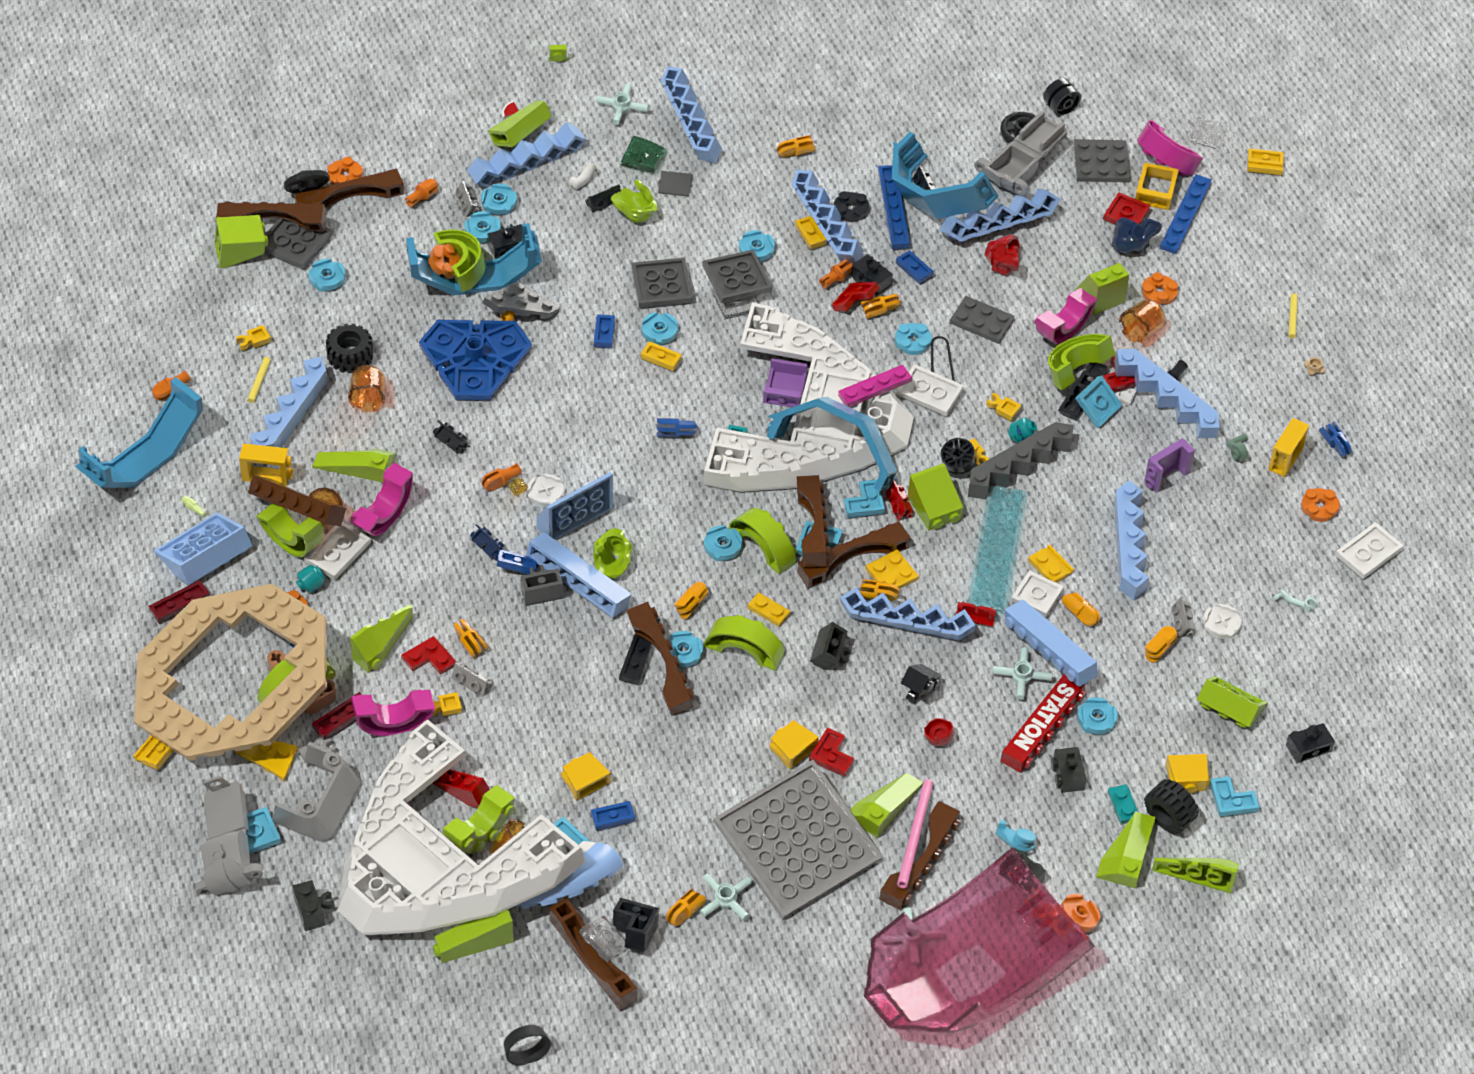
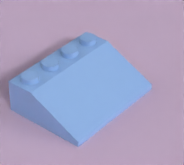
M610 472L546 506L536 517L537 529L540 533L545 532L556 540L612 510L613 474Z
M217 512L155 549L154 553L179 580L190 585L199 581L204 575L214 572L219 566L229 563L237 555L245 553L247 549L252 547V543L244 526Z

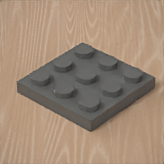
M1074 139L1077 182H1130L1126 140Z
M278 219L265 234L268 238V246H265L264 252L304 269L333 235L332 229L325 227V232L306 231L294 222Z
M754 249L702 262L706 275L721 304L772 292V285Z
M685 257L631 263L639 308L693 303Z

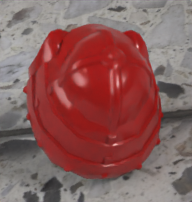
M1014 234L1007 235L987 244L984 256L991 263L992 271L1003 275H1008L1012 271H1019L1020 242L1017 236Z

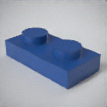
M910 250L896 258V264L919 284L933 276L934 271Z
M597 314L594 347L612 348L615 315Z
M499 549L496 566L506 570L518 571L522 574H530V567H533L534 572L536 570V561L530 556Z
M630 801L591 810V817L596 831L635 822V815Z

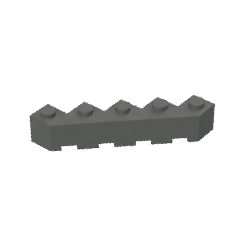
M1054 422L973 468L968 497L986 500L989 485L1008 487L1009 473L1028 476L1030 461L1049 464L1051 450L1070 452L1074 425Z

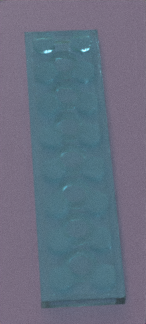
M989 485L968 603L975 604V607H993L998 614L1005 615L1026 491Z

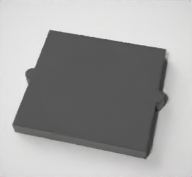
M662 171L661 178L658 180V194L689 197L690 188L692 187V174Z

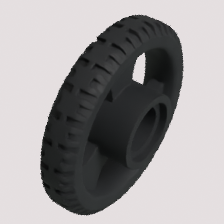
M1014 112L1007 115L1000 127L1003 139L1007 143L1014 141L1019 135L1020 130L1036 115L1029 112ZM1008 132H1014V137L1011 136Z
M305 170L287 178L283 185L285 191L289 193H301L325 186L329 182L330 177L328 172L323 170Z

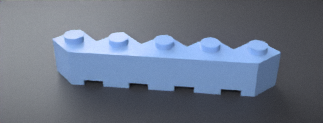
M667 66L661 82L693 149L700 160L716 163L722 147L716 137L712 136L714 130L708 120L704 119L706 114L701 105L696 102L698 97L692 87L688 85L689 79L683 69Z
M565 122L555 135L543 131L533 144L521 140L512 152L499 148L490 161L477 157L467 169V172L476 184L488 188L495 181L500 179L505 181L515 177L517 172L522 170L527 172L537 168L538 164L542 162L550 163L560 159L562 154L577 152L587 139L577 126Z
M797 169L792 182L794 190L840 262L848 259L854 264L862 258L864 252L859 241L851 239L852 232L846 222H840L841 215L835 205H829L830 198L824 188L818 187L819 181L814 172Z
M1038 188L1031 201L1025 197L1015 195L1009 208L1001 203L993 202L986 215L980 211L970 212L966 215L963 222L956 217H946L939 232L953 240L962 242L969 238L982 236L1019 223L1052 215L1060 198L1047 190Z
M1117 349L1114 360L1116 377L1135 376L1136 392H1155L1157 408L1175 407L1177 423H1196L1198 438L1217 437L1220 428L1218 412L1137 349Z
M322 357L303 361L305 375L290 379L292 393L277 397L279 412L264 415L265 430L250 434L251 444L281 447L287 441L295 426L300 423L305 416V412L312 406L320 391L327 385V373Z
M1128 480L1116 490L1114 500L1119 590L1134 601L1147 590L1149 577L1142 570L1145 569L1148 555L1140 550L1144 547L1146 533L1139 529L1142 526L1145 513L1138 508L1141 504L1143 491Z
M857 587L840 597V602L851 619L958 641L975 631L976 625L965 609L948 619L938 604L921 614L911 598L894 608L884 593L867 603Z

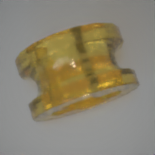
M517 477L509 483L508 488L514 496H518L527 490L528 485L522 477Z

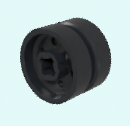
M1060 78L1046 88L1043 100L1057 116H1063L1077 108L1081 101V94L1068 79Z
M953 438L943 445L941 460L945 464L949 475L957 479L969 477L972 469L977 466V458L972 443L964 438Z

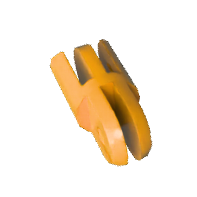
M811 135L783 141L777 146L778 155L781 157L797 156L816 150Z
M891 294L884 297H875L860 303L864 307L863 311L866 314V319L899 307L901 300H898L900 297L897 294Z
M862 579L859 591L864 599L870 600L884 593L889 601H895L899 597L898 594H900L899 588L893 584Z
M703 582L694 583L675 602L674 607H676L683 620L687 619L707 596L708 588Z
M1075 592L1062 597V604L1083 624L1094 626L1099 622L1100 613L1080 594Z
M464 619L459 620L460 625L457 622L454 623L453 627L460 637L459 641L472 658L475 657L473 649L478 655L482 653L480 646L484 651L488 649V646L477 631L471 629Z
M1171 626L1161 628L1145 645V657L1149 662H1157L1176 642L1177 631Z
M690 889L668 910L666 914L667 922L672 926L681 925L706 903V897Z

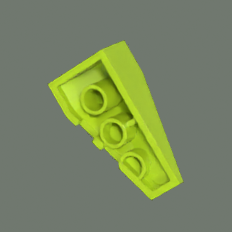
M409 604L393 612L388 619L382 617L378 619V624L373 626L368 624L350 637L352 660L367 673L378 669L412 620V606Z
M905 773L856 802L850 809V812L863 830L878 838L920 789L923 782L909 773Z
M1139 812L1134 813L1101 858L1096 878L1136 889L1155 821L1154 816Z
M1155 857L1152 871L1231 894L1239 864L1221 858Z

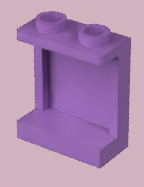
M771 359L769 376L763 393V403L786 407L800 405L808 365L800 362Z
M1182 438L1150 457L1144 479L1146 486L1157 493L1160 490L1162 478L1174 470L1178 469L1184 476L1189 474L1195 449Z

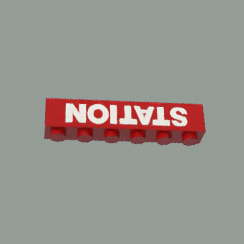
M1063 674L1002 750L1000 762L1019 773L1024 768L1028 769L1033 762V757L1040 755L1042 752L1043 744L1046 741H1051L1055 729L1062 727L1066 715L1070 716L1076 707L1075 704L1082 702L1086 695L1084 691L1086 683L1079 687Z

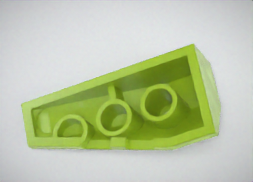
M380 449L318 452L312 468L383 482L384 472L393 464L396 453Z

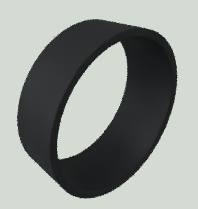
M538 1025L521 1026L509 1033L504 1040L506 1059L510 1064L516 1066L540 1060L548 1053L551 1047L550 1039ZM541 1036L540 1041L527 1050L518 1052L510 1050L513 1045L522 1039Z

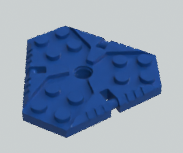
M437 319L419 341V347L433 368L439 371L440 378L455 400H491L505 380L508 379L509 373L513 372L522 359L530 352L532 343L516 321L480 320V324H473V320Z

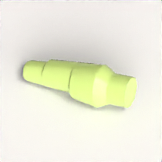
M185 495L181 499L188 509L202 517L206 515V512L192 498Z

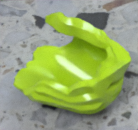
M634 180L640 192H633L628 188H623L617 194L615 193L611 200L614 207L629 220L641 223L647 221L657 211V204L648 187L642 184L640 180Z
M617 528L609 529L593 544L595 568L609 578L620 577L625 573L630 564L632 545L625 538L624 531ZM611 555L618 556L619 558L616 559V558L612 557Z

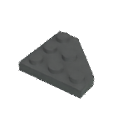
M518 281L485 297L483 301L484 305L497 313H504L506 310L515 312V315L527 317L530 314L540 315V318L543 319L556 315L560 309L552 301L545 299L538 292L529 289L525 284Z

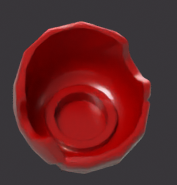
M935 718L929 721L926 727H924L926 740L933 746L942 747L949 744L954 737L952 722L943 718Z

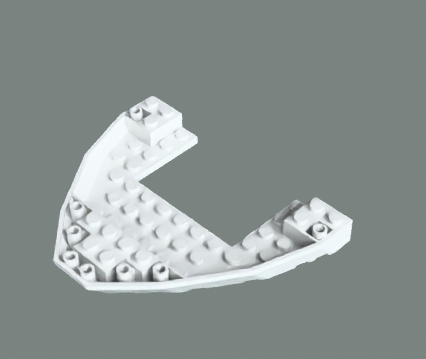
M751 304L740 348L811 361L800 404L822 397H829L844 404L838 396L839 390L876 375L820 329L801 320H795L786 313H780L771 306ZM892 391L850 407L875 420L890 456L907 448L914 416ZM816 407L797 414L791 441L773 440L769 437L716 428L704 470V485L739 492L797 488L796 476L819 475L820 482L863 470L875 464L876 461L858 426Z
M426 720L412 731L404 746H401L396 757L391 760L376 782L344 863L337 911L362 935L423 932L494 916L559 885L586 862L582 849L541 814L480 865H477L407 804L466 756L463 748L433 723Z

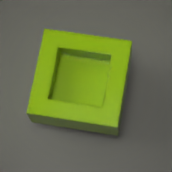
M567 44L549 45L550 61H567Z

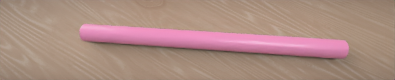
M928 779L924 780L902 862L897 882L900 888H906L908 885L933 787V782Z

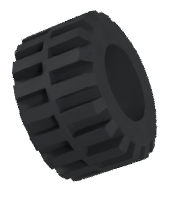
M347 323L344 326L339 325L336 329L330 331L331 334H328L326 339L327 360H329V364L333 365L335 370L339 368L340 372H344V370H347V373H351L352 370L359 372V368L363 370L366 368V365H370L373 359L372 336L367 329H363L361 325H348ZM345 347H355L352 349H344Z
M1171 779L1162 780L1144 797V804L1149 815L1154 816L1155 822L1169 833H1181L1198 817L1199 810L1194 798L1182 785Z

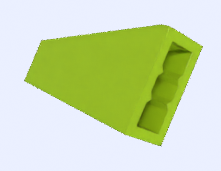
M534 101L488 129L487 131L493 144L503 147L515 146L552 117L549 112L550 108L545 101Z
M507 909L494 916L465 922L436 935L435 945H432L435 957H439L441 963H445L512 943L513 921L509 910Z

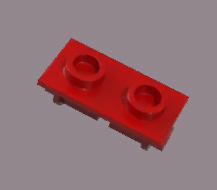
M893 480L886 491V497L889 499L893 513L898 521L904 516L911 518L914 510L910 502H904L908 500L904 487L897 485L895 480Z
M964 601L958 602L956 614L965 609L974 623L993 627L997 613L993 607H977L975 604Z

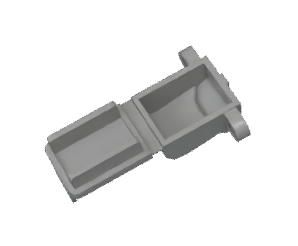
M1041 111L1020 130L1019 135L1014 141L1010 142L991 161L979 158L974 163V167L978 172L985 173L988 179L992 180L997 186L1024 196L1029 191L1026 181L1035 174L1039 160L1067 136L1065 124L1063 122L1060 124L1046 118L1045 112Z
M221 776L203 782V785L210 790L204 794L208 840L201 845L205 873L203 876L204 880L197 882L195 885L197 895L213 893L217 896L226 892H233L240 887L252 884L253 879L263 875L261 864H250L248 837L246 835L249 827L245 792L239 782L229 783ZM214 782H221V783H222V784L217 785V786L211 785V783H214Z

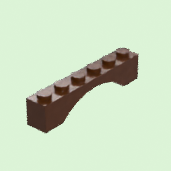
M396 168L294 194L295 203L312 204L318 202L324 204L327 209L332 204L349 197L369 195L388 199L404 195V183Z
M227 201L218 203L216 218L260 215L261 220L271 218L284 219L294 222L306 231L325 232L327 211L324 204L318 202L312 204H303L301 202L288 204L284 202L233 203Z
M257 475L252 476L248 493L324 524L341 527L347 509L335 503L291 489L276 480Z
M819 475L796 476L798 503L810 513L814 520L812 529L802 539L803 568L826 566V558H830V549L825 546L829 545L828 534H824V532H828L827 521H823V519H826V508H822L825 507V495H821L824 494V483H820Z
M900 521L888 524L881 529L873 530L864 536L855 537L849 542L838 544L831 548L830 558H826V566L803 568L802 559L798 562L797 573L806 587L810 589L825 583L830 573L838 565L852 557L869 553L889 554L897 549L899 552L909 549L910 536Z
M645 602L626 610L635 634L651 643L660 652L665 661L666 678L662 694L671 716L694 708L692 700L695 699L690 688L686 689V677L683 672L679 673L677 668L680 667L676 655L672 657L670 652L673 650L669 639H664L663 635L666 632L662 623H657L656 618L659 617L655 607L651 608L649 602Z
M938 801L929 815V844L921 857L913 863L907 887L900 888L897 885L900 872L891 874L880 890L879 900L900 911L904 905L908 906L913 898V891H918L921 887L922 877L924 875L928 876L933 860L937 861L942 853L941 848L943 845L947 846L951 840L952 835L950 834L953 830H958L961 824L959 810Z
M566 898L550 907V922L618 1010L621 1011L636 1002L637 987L628 975L617 968L601 951L570 901Z

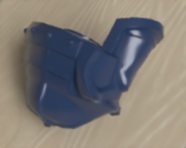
M1121 217L1115 223L1112 247L1121 254L1132 252L1143 254L1150 246L1149 240L1161 231L1162 225L1156 220L1146 219L1140 226V224L1131 219Z

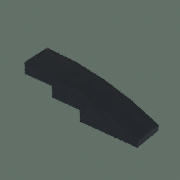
M1089 363L1086 370L1082 371L1078 380L1072 385L1058 412L1075 419L1082 411V407L1075 398L1098 376L1105 375L1108 371V366L1101 363Z

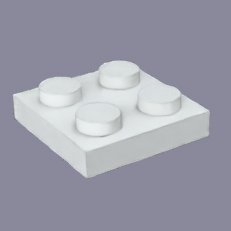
M1029 570L1013 594L1011 602L1017 603L1024 599L1046 618L1063 592L1064 586Z

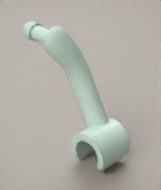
M1280 590L1279 594L1273 597L1274 600L1282 597L1289 603L1304 607V610L1310 612V605L1313 608L1316 607V600L1314 598H1307L1303 602L1291 597L1283 590Z

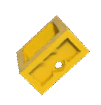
M1144 162L1135 199L1151 205L1150 207L1169 211L1179 169ZM1145 177L1171 181L1169 192L1163 193L1144 189Z
M1295 418L1291 419L1273 447L1268 467L1269 471L1284 478L1286 477L1304 448L1310 425Z
M242 444L239 456L242 481L251 482L252 476L257 475L276 480L287 486L288 480L293 477V468H290L292 457L289 456L288 448ZM253 463L279 465L280 469L253 466Z

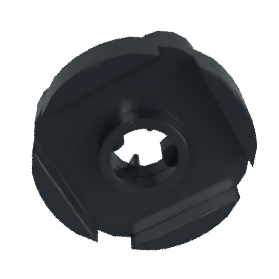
M842 191L834 201V205L843 221L857 222L868 215L869 202L865 194ZM849 205L855 206L853 209H849Z

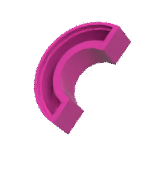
M1148 120L1137 138L1138 143L1144 148L1142 151L1149 156H1154L1156 158L1155 161L1160 165L1164 166L1166 164L1171 168L1179 169L1178 174L1182 176L1186 174L1192 176L1204 158L1192 149L1168 137L1164 133L1165 129L1155 121Z
M1081 288L1071 292L1067 297L1066 304L1059 313L1053 314L1050 311H1046L1036 317L1034 321L1036 331L1056 345L1071 339L1088 320L1095 307L1097 298Z
M396 463L388 467L384 472L381 491L376 496V500L368 508L360 507L358 511H355L350 519L351 524L372 536H379L386 532L400 516L409 499L413 486V472Z
M430 690L410 691L404 700L390 705L375 703L372 695L352 696L351 699L358 726L364 732L375 736H390L412 731L426 720H429L435 711Z

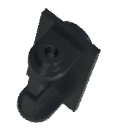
M919 166L912 178L913 182L924 190L936 189L935 186H932L933 182L929 172L923 171L922 167Z
M620 184L587 197L585 203L591 207L592 213L613 205L611 197L621 191Z
M439 420L437 421L440 426L433 430L435 438L444 444L450 439L446 445L455 453H463L465 445L471 447L466 442L468 438L461 432L456 434L453 431L454 428L449 423L445 422L443 424Z

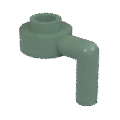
M1245 433L1226 442V446L1231 449L1233 459L1239 462L1248 459V451L1242 443L1248 440Z

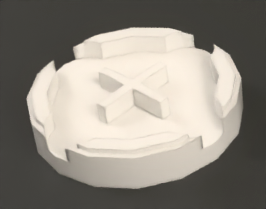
M542 474L540 477L536 476L531 479L527 486V494L532 503L546 507L564 497L565 487L560 478L550 474Z
M1217 604L1215 607H1209L1204 613V628L1215 637L1231 638L1241 629L1242 618L1238 615V611L1229 605Z

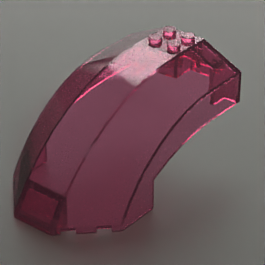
M1012 847L965 886L936 906L912 920L903 912L871 938V954L868 960L864 997L890 1029L940 1033L957 1032L987 1022L1024 1002L1059 977L1095 946L1089 936L1077 922L1075 923Z

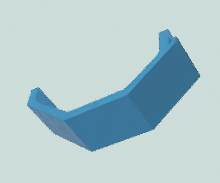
M909 132L899 143L893 141L892 180L908 203L930 216L939 219L985 210L999 197L986 174L981 171L970 182L932 190L922 189L912 183V174L928 155L924 153L923 147L916 140L915 134Z
M529 223L522 224V241L501 257L485 260L486 267L482 278L472 289L463 293L455 278L447 279L445 275H438L433 271L428 262L430 255L415 249L414 238L409 237L406 238L411 277L453 296L501 290L517 282L542 262L538 237L535 235L534 230H531Z
M175 377L170 381L172 390L170 397L149 431L142 438L111 461H100V458L96 457L95 454L89 455L87 448L83 446L78 450L80 463L75 467L99 487L134 488L176 456L203 411L202 397Z
M829 397L817 398L768 416L774 419L767 427V431H769L767 437L773 440L784 437L795 414L816 407L858 426L880 470L874 488L883 491L888 489L893 482L897 470L873 418Z

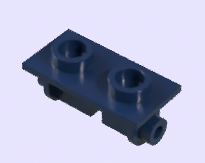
M476 524L475 526L478 530L470 534L471 541L479 548L487 544L483 551L491 559L497 560L499 549L504 550L503 547L505 545L498 538L493 540L490 537L492 533L485 526L480 528Z

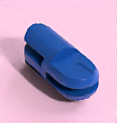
M657 418V437H679V435H694L697 432V424L694 421L679 420V418Z
M1335 421L1332 422V425L1329 423L1325 425V428H1319L1320 434L1341 457L1351 454L1352 449L1346 439V435Z

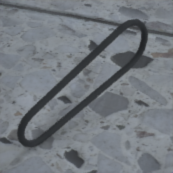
M936 336L931 340V372H934V341L938 338L944 339L947 344L952 381H955L949 341L943 336Z

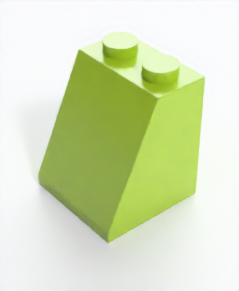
M260 215L216 218L214 244L220 268H226L264 254L265 246H268L267 235L264 236L265 224L261 222Z
M1117 263L1088 275L1075 291L1081 288L1097 298L1092 311L1093 315L1125 303L1129 273L1121 263Z
M944 463L910 475L907 498L928 531L939 529L945 524L956 523L962 519L963 505Z

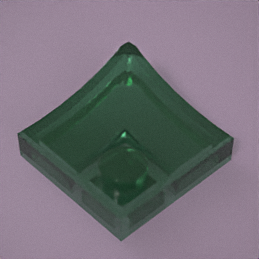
M633 136L621 160V166L655 173L658 165L668 152L667 149L652 141Z

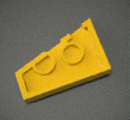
M275 741L272 745L263 746V744L252 746V749L237 752L234 749V752L250 762L256 763L264 768L265 771L271 772L285 782L298 747Z

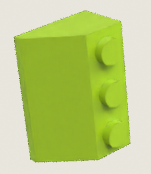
M1217 676L1206 679L1197 697V701L1201 702L1200 705L1209 710L1213 708L1219 711L1218 715L1226 719L1230 717L1236 720L1235 723L1243 728L1253 726L1268 703Z

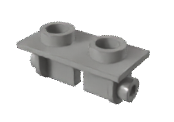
M461 180L455 194L459 199L461 210H463L465 217H468L469 213L480 212L481 208L478 201L475 200L476 196L472 186L465 185L464 181Z
M1181 596L1171 608L1175 622L1174 628L1177 631V638H1180L1183 634L1187 637H1193L1196 631L1194 622L1191 620L1193 618L1191 605L1184 601Z
M455 663L451 676L453 680L481 697L484 696L486 689L489 690L492 687L493 683H491L489 678H485L480 674L476 675V672L467 667L466 664Z

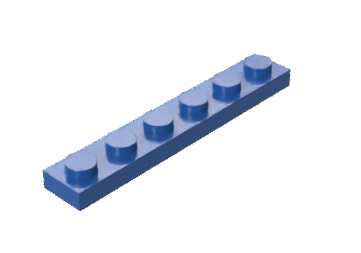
M892 165L878 166L891 249L909 248L910 242L901 192L892 180Z
M1195 174L1159 249L1177 254L1211 185L1212 179Z

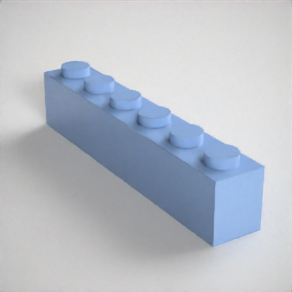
M544 532L529 541L526 556H530L538 565H543L547 571L558 568L563 583L613 618L628 608L631 593Z
M1024 599L1005 609L1004 621L1006 626L1014 630L1021 639L1029 643L1032 649H1036L1045 660L1050 661L1058 671L1064 673L1071 682L1073 681L1080 687L1098 676L1097 661Z

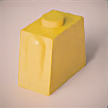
M792 720L784 728H779L775 735L771 737L769 748L791 770L814 750L819 741V736L795 720Z
M590 752L579 758H574L570 763L562 766L561 778L570 789L576 801L611 783V773Z
M1207 754L1167 755L1165 767L1169 779L1182 785L1190 794L1206 790V787L1210 784Z

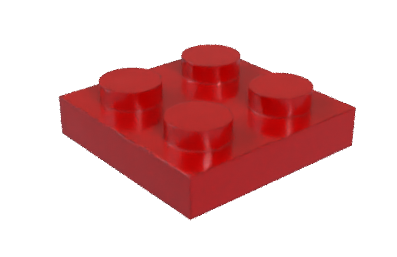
M1118 192L1105 212L1103 220L1115 224L1116 220L1125 217L1141 225L1151 205Z

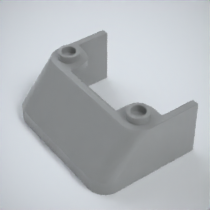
M309 742L305 761L333 773L318 804L306 800L299 803L296 810L276 803L273 822L317 841L327 842L334 836L359 788L360 781L339 754Z

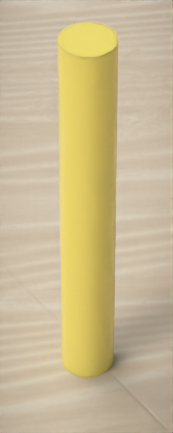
M1297 294L1290 295L1289 338L1296 337Z
M268 357L263 358L248 396V402L254 403L271 361Z

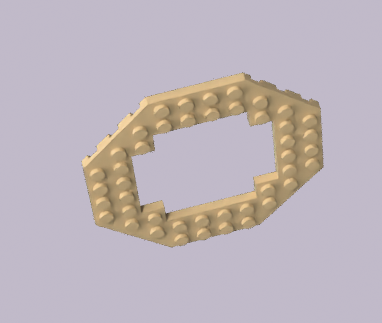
M273 584L192 600L137 655L135 724L188 761L197 760V757L208 755V757L225 754V751L234 749L236 752L252 749V746L263 744V746L272 745L327 688V620L325 616ZM248 615L295 645L284 657L285 661L295 667V669L243 722L228 714L214 728L167 697L178 685L177 680L168 675V673L220 621L234 629Z

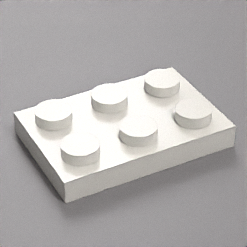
M914 364L909 371L912 376V382L900 386L897 390V395L947 416L963 391V385Z
M342 522L341 527L334 526L324 536L323 541L304 557V562L315 567L318 565L323 574L336 580L371 543V538Z
M1375 522L1337 550L1335 556L1364 579L1402 551L1403 545Z

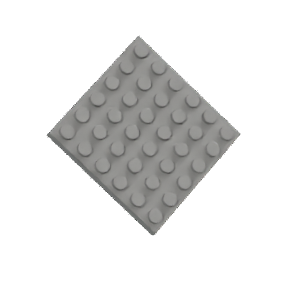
M814 760L713 819L714 824L782 919L877 863L883 857Z

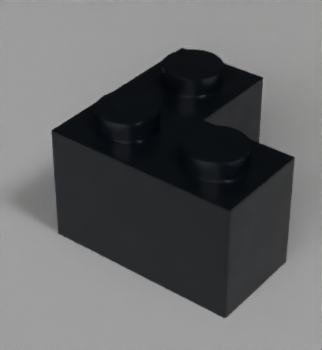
M620 897L613 910L612 929L625 933V948L644 953L658 928L659 908Z

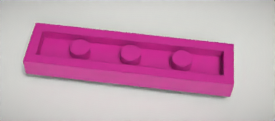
M902 364L838 391V396L844 405L852 407L912 382V376Z

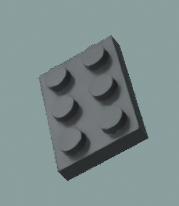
M965 296L950 318L949 323L999 344L1014 321L1015 316Z

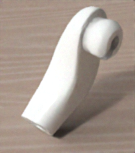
M588 162L578 178H570L569 185L573 186V189L576 190L586 185L590 181L597 165Z

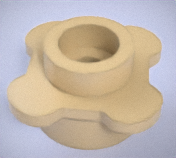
M1317 357L1310 358L1309 361L1304 362L1309 375L1325 372V368L1322 367V360Z

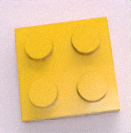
M898 549L865 565V570L875 581L893 584L899 589L919 579V575Z

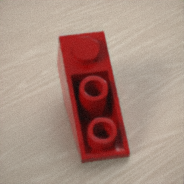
M451 769L432 783L466 805L475 808L479 807L483 795L490 790L484 778Z

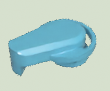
M1005 820L999 822L995 834L1012 848L1015 847L1019 851L1026 852L1032 851L1035 848L1034 841L1036 836L1032 831L1024 828L1014 831L1006 826Z

